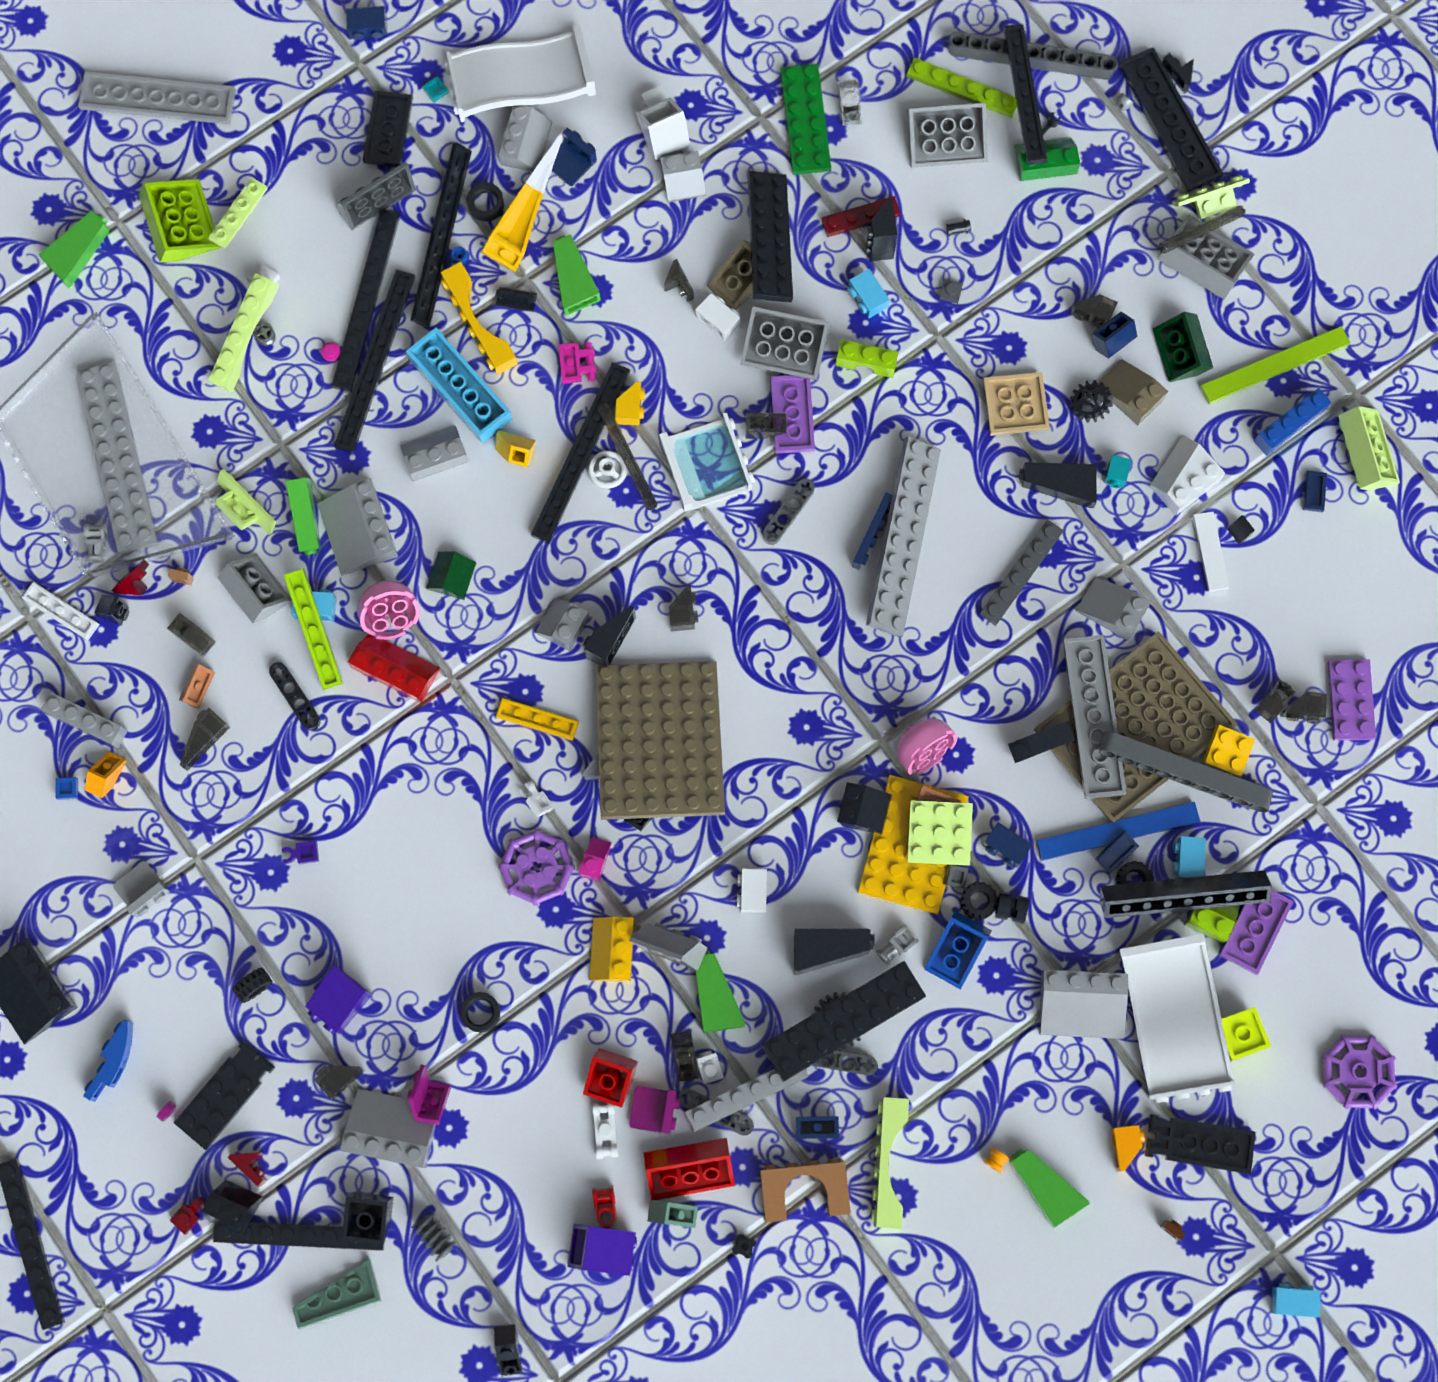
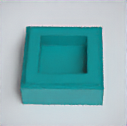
M438 76L422 86L423 91L433 103L449 93V90Z

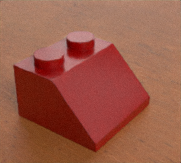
M599 1048L592 1057L583 1095L622 1108L633 1082L638 1061Z

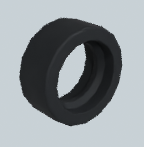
M488 182L478 183L468 192L467 204L469 212L477 220L484 222L493 221L503 212V195L496 185ZM483 193H490L495 195L497 204L491 210L481 211L475 207L474 201L476 197Z
M472 993L461 1004V1020L473 1032H488L500 1020V1006L496 999L488 993ZM478 1000L488 1002L493 1011L491 1019L482 1025L474 1024L468 1016L469 1007Z

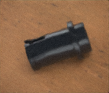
M963 219L961 222L946 224L948 236L960 233L968 234L971 231L970 220Z

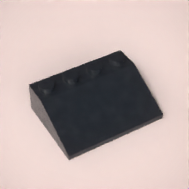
M25 938L0 958V1008L23 1044H27L78 1008L33 940Z

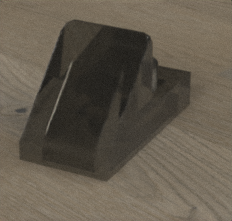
M675 259L665 280L664 290L667 292L677 287L680 296H684L686 301L689 302L694 299V291L678 260Z

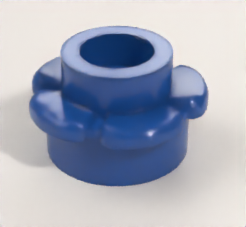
M463 247L454 248L450 255L451 261L454 264L462 262L463 265L468 262L467 259L470 257L469 252Z

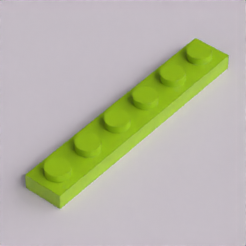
M917 58L913 59L907 72V77L972 103H986L987 109L1010 118L1013 117L1017 108L1014 96Z
M304 568L285 574L284 578L323 690L343 684Z

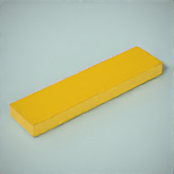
M505 698L501 699L496 714L498 719L570 741L574 740L579 725L577 720Z

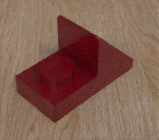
M143 559L120 579L111 591L118 594L143 595L147 590V586L141 579L147 574L145 570L149 563Z
M264 1153L230 1154L227 1157L257 1187H262L268 1181L263 1177L265 1172L258 1166L253 1167Z

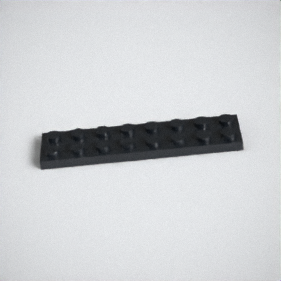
M1154 47L1120 61L1119 67L1187 192L1222 178L1223 172Z
M749 171L748 198L753 299L792 303L793 284L787 174Z
M903 961L762 1044L761 1047L782 1082H785L926 998V995L906 962Z

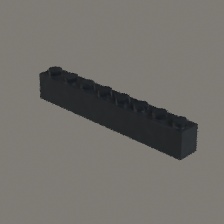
M1265 870L1100 886V905L1104 917L1113 918L1265 903L1271 900L1272 885Z

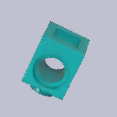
M1112 455L1109 460L1104 483L1109 484L1112 488H1123L1127 482L1132 459Z

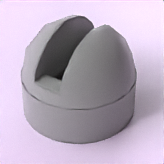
M1122 93L1117 99V107L1122 103L1124 106L1121 110H1127L1134 102Z

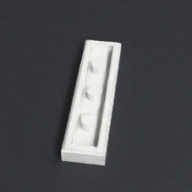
M1214 512L1194 514L1193 521L1208 592L1227 590L1229 584Z
M32 582L21 597L87 641L99 626L96 621L35 582Z

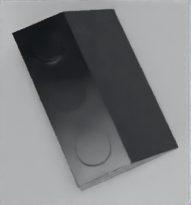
M888 199L872 218L871 227H868L865 248L866 255H870L871 262L894 259L898 234L893 199Z

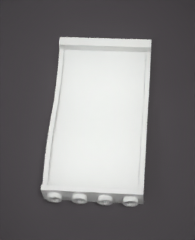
M580 25L573 26V30L543 40L494 43L469 48L454 54H450V51L446 52L448 60H444L446 71L451 73L447 75L449 86H453L450 92L452 100L457 102L453 103L455 115L459 114L461 122H464V118L469 115L493 108L546 104L570 99L588 93V96L596 95Z
M1204 934L1120 949L1125 974H1128V989L1150 1100L1155 1099L1156 1103L1167 1102L1168 1097L1176 1096L1178 1100L1190 1098L1189 1093L1197 1092L1198 1096L1211 1094L1210 1090L1219 1089V1092L1231 1091V1086H1236L1229 1058Z

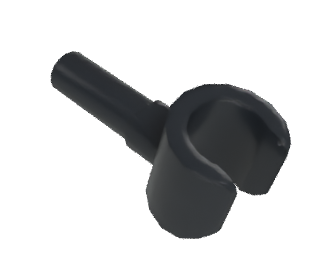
M1055 112L1050 113L1047 124L1042 129L1043 135L1048 129L1058 125L1060 117L1057 120L1052 119Z

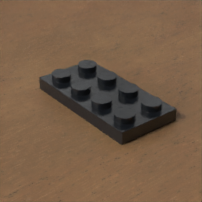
M375 90L362 159L363 163L397 167L402 164L413 95Z

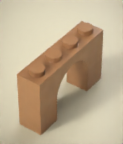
M840 1158L827 1159L828 1164H819V1160L807 1161V1166L799 1167L798 1162L785 1164L786 1168L777 1169V1165L764 1166V1170H760L765 1223L787 1221L785 1190L792 1179L801 1175L813 1176L823 1184L827 1195L829 1216L851 1214L845 1162H840Z

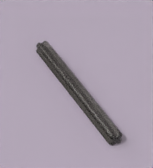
M1239 205L1159 243L1158 250L1165 254L1243 217L1246 209Z
M603 403L599 405L598 411L647 509H655L658 504L608 404Z

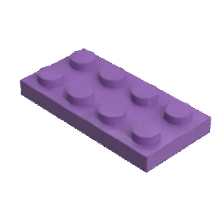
M793 375L771 376L775 454L815 451L810 379Z
M1370 659L1329 660L1328 675L1333 741L1375 740L1376 730Z
M1271 890L1270 902L1245 904L1219 956L1258 975L1294 901Z

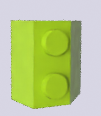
M1240 906L1191 910L1185 926L1220 943H1224L1228 940L1236 923Z

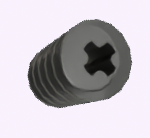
M432 1213L418 1220L411 1228L418 1227L415 1231L416 1235L423 1233L420 1241L428 1240L425 1248L433 1247L430 1255L438 1254L435 1260L438 1262L453 1250L456 1242L455 1240L447 1241L451 1236L450 1233L442 1234L446 1228H437L441 1221L433 1222L432 1219L436 1214Z

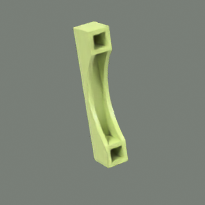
M256 273L254 274L208 379L213 385L233 392L241 373L243 358L251 335L261 316L272 303L279 287L273 280Z
M883 1097L882 1102H878V1114L881 1115V1123H877L876 1136H880V1145L876 1144L875 1157L879 1158V1165L874 1167V1179H878L877 1188H873V1201H876V1210L872 1209L871 1222L875 1223V1227L902 1229L903 1206L892 1189L888 1162L893 1141L902 1126L908 1121L909 1099Z

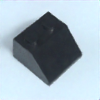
M847 782L837 822L845 828L883 834L892 795L866 785Z
M225 1180L211 1192L201 1213L205 1219L243 1236L264 1197Z
M351 1192L345 1201L342 1240L384 1245L392 1218L394 1197Z

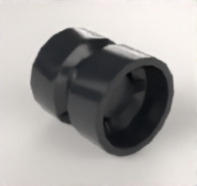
M1000 892L995 918L1002 920L1011 918L1012 922L1024 924L1029 906V898L1019 895L1014 898L1010 893Z

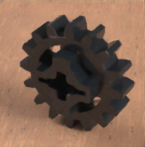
M1087 380L1085 386L1078 385L1079 390L1073 389L1075 396H1070L1072 403L1069 405L1074 416H1077L1080 421L1085 418L1086 423H1089L1090 419L1097 422V417L1104 419V412L1110 413L1108 407L1113 406L1111 401L1113 396L1110 393L1109 387H1105L1103 382L1098 385L1097 381L1094 380L1092 384H1089Z

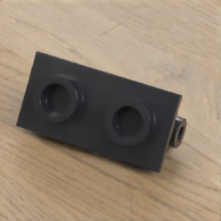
M499 287L496 290L497 300L495 305L534 312L537 293Z

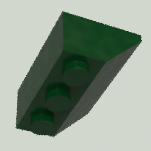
M1182 312L1153 328L1169 382L1199 376L1214 368L1197 314Z

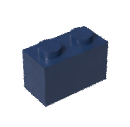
M384 6L346 9L347 30L350 39L361 40L363 38L388 36L387 15Z
M1122 311L1092 333L1095 350L1108 359L1138 337L1135 320Z
M998 822L983 846L986 847L985 851L990 855L1001 857L1005 865L1017 868L1032 847V844Z
M839 1116L795 1118L796 1139L839 1138Z

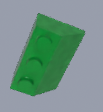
M1072 138L1044 141L1047 162L1043 164L1027 165L1024 145H1014L1020 181L1075 175L1078 173L1080 167L1077 145Z

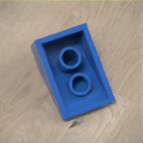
M955 911L924 970L961 990L992 930Z

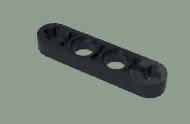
M281 662L273 663L269 668L271 678L302 725L308 730H316L321 724V719L288 668ZM279 668L282 670L281 672L286 679L282 681L279 675L276 674L275 669ZM293 683L295 685L292 693L284 691L286 684ZM303 699L306 702L305 707L300 710L296 709V701ZM308 712L312 718H315L313 725L310 723L306 724L308 719L304 713Z

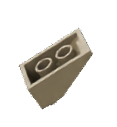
M745 240L740 242L707 285L726 304L735 310L753 295L751 244Z
M1123 359L1097 383L1099 385L1103 382L1105 387H1109L1110 393L1113 396L1112 403L1137 426L1165 399L1168 390L1156 379Z

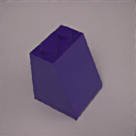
M334 965L305 1007L309 1009L307 1013L316 1021L321 1019L325 1023L323 1027L331 1034L334 1032L341 1034L371 998L372 994Z
M573 1224L567 1267L630 1276L634 1267L633 1251L637 1245L636 1232Z

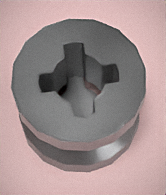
M264 322L256 325L254 335L258 343L262 346L272 345L276 340V334L272 326Z

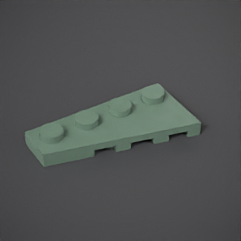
M367 1259L362 1265L350 1270L337 1281H333L326 1288L318 1293H314L294 1306L292 1309L297 1328L300 1330L381 1302L371 1260Z

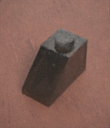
M746 413L745 439H766L786 434V413Z
M324 1066L316 1073L317 1077L314 1081L330 1099L334 1100L365 1070L360 1066Z

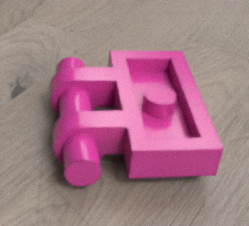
M591 342L584 343L585 349L579 350L578 343L559 344L563 384L582 382L581 375L583 374L587 375L589 382L596 380L595 374L597 369L594 366L593 359L595 357V350L592 349ZM580 358H586V366H580Z

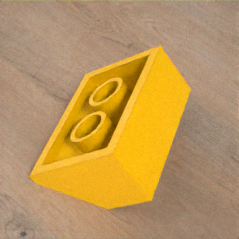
M593 918L590 981L631 983L633 943L629 939L634 935V918Z

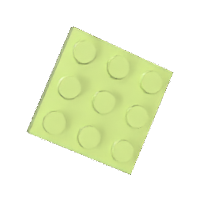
M910 800L907 862L970 866L973 803Z

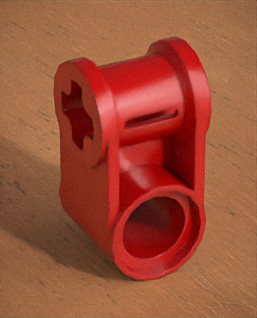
M613 1185L606 1189L596 1190V1188H592L598 1223L604 1228L613 1227L617 1221ZM605 1212H610L613 1216L609 1224H604L601 1220V1216Z

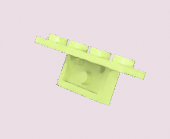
M1242 175L1231 178L1230 182H1217L1213 184L1212 188H1199L1195 190L1194 194L1189 195L1186 193L1179 195L1177 200L1172 201V204L1174 206H1182L1195 202L1198 218L1203 219L1237 207L1233 188L1247 184L1250 180L1249 178L1242 177Z
M250 178L209 236V240L225 249L264 195L267 186L254 178Z
M225 469L220 470L217 483L227 493L217 498L215 504L241 531L257 522L269 535L272 534L276 525L273 516L268 514L261 507L260 503L255 501L248 494L247 490L236 482L231 474Z

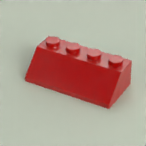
M370 634L357 644L347 662L352 669L420 703L423 702L441 669L384 639H375Z
M727 1138L643 1152L651 1200L735 1186Z

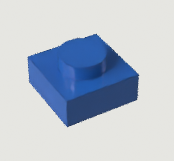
M56 778L55 798L57 800L78 799V778Z

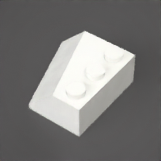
M1182 435L1150 487L1176 516L1221 481L1225 472L1199 443Z

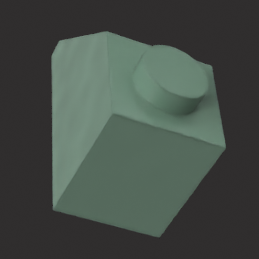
M650 1200L647 1222L695 1228L698 1206Z

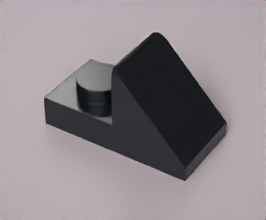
M1170 53L1164 56L1162 63L1170 78L1185 94L1188 92L1191 84L1194 59L1181 66L1180 61L1176 57H1173Z

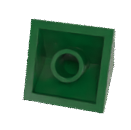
M455 551L438 552L426 590L465 600L477 563Z

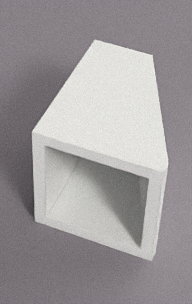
M671 97L636 113L649 153L655 160L667 157L668 154L681 151L690 145L684 112Z

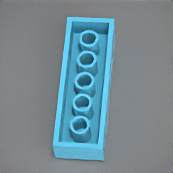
M437 327L406 350L410 362L482 444L513 420L508 408Z

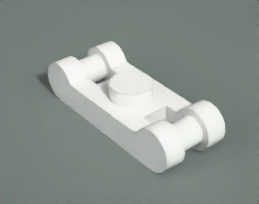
M593 1103L597 1159L610 1155L618 1157L615 1107L609 1103L603 1105ZM600 1113H608L609 1119L601 1120ZM603 1141H611V1147H603Z

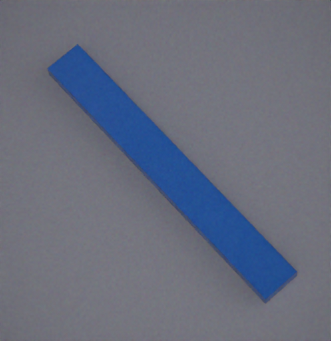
M1195 802L1118 820L1113 824L1110 822L1037 840L1036 844L1041 861L1109 845L1123 831H1126L1134 839L1199 823L1200 817Z

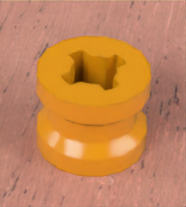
M992 1147L989 1157L985 1158L983 1162L993 1170L1001 1173L1004 1163H1007L1010 1158Z

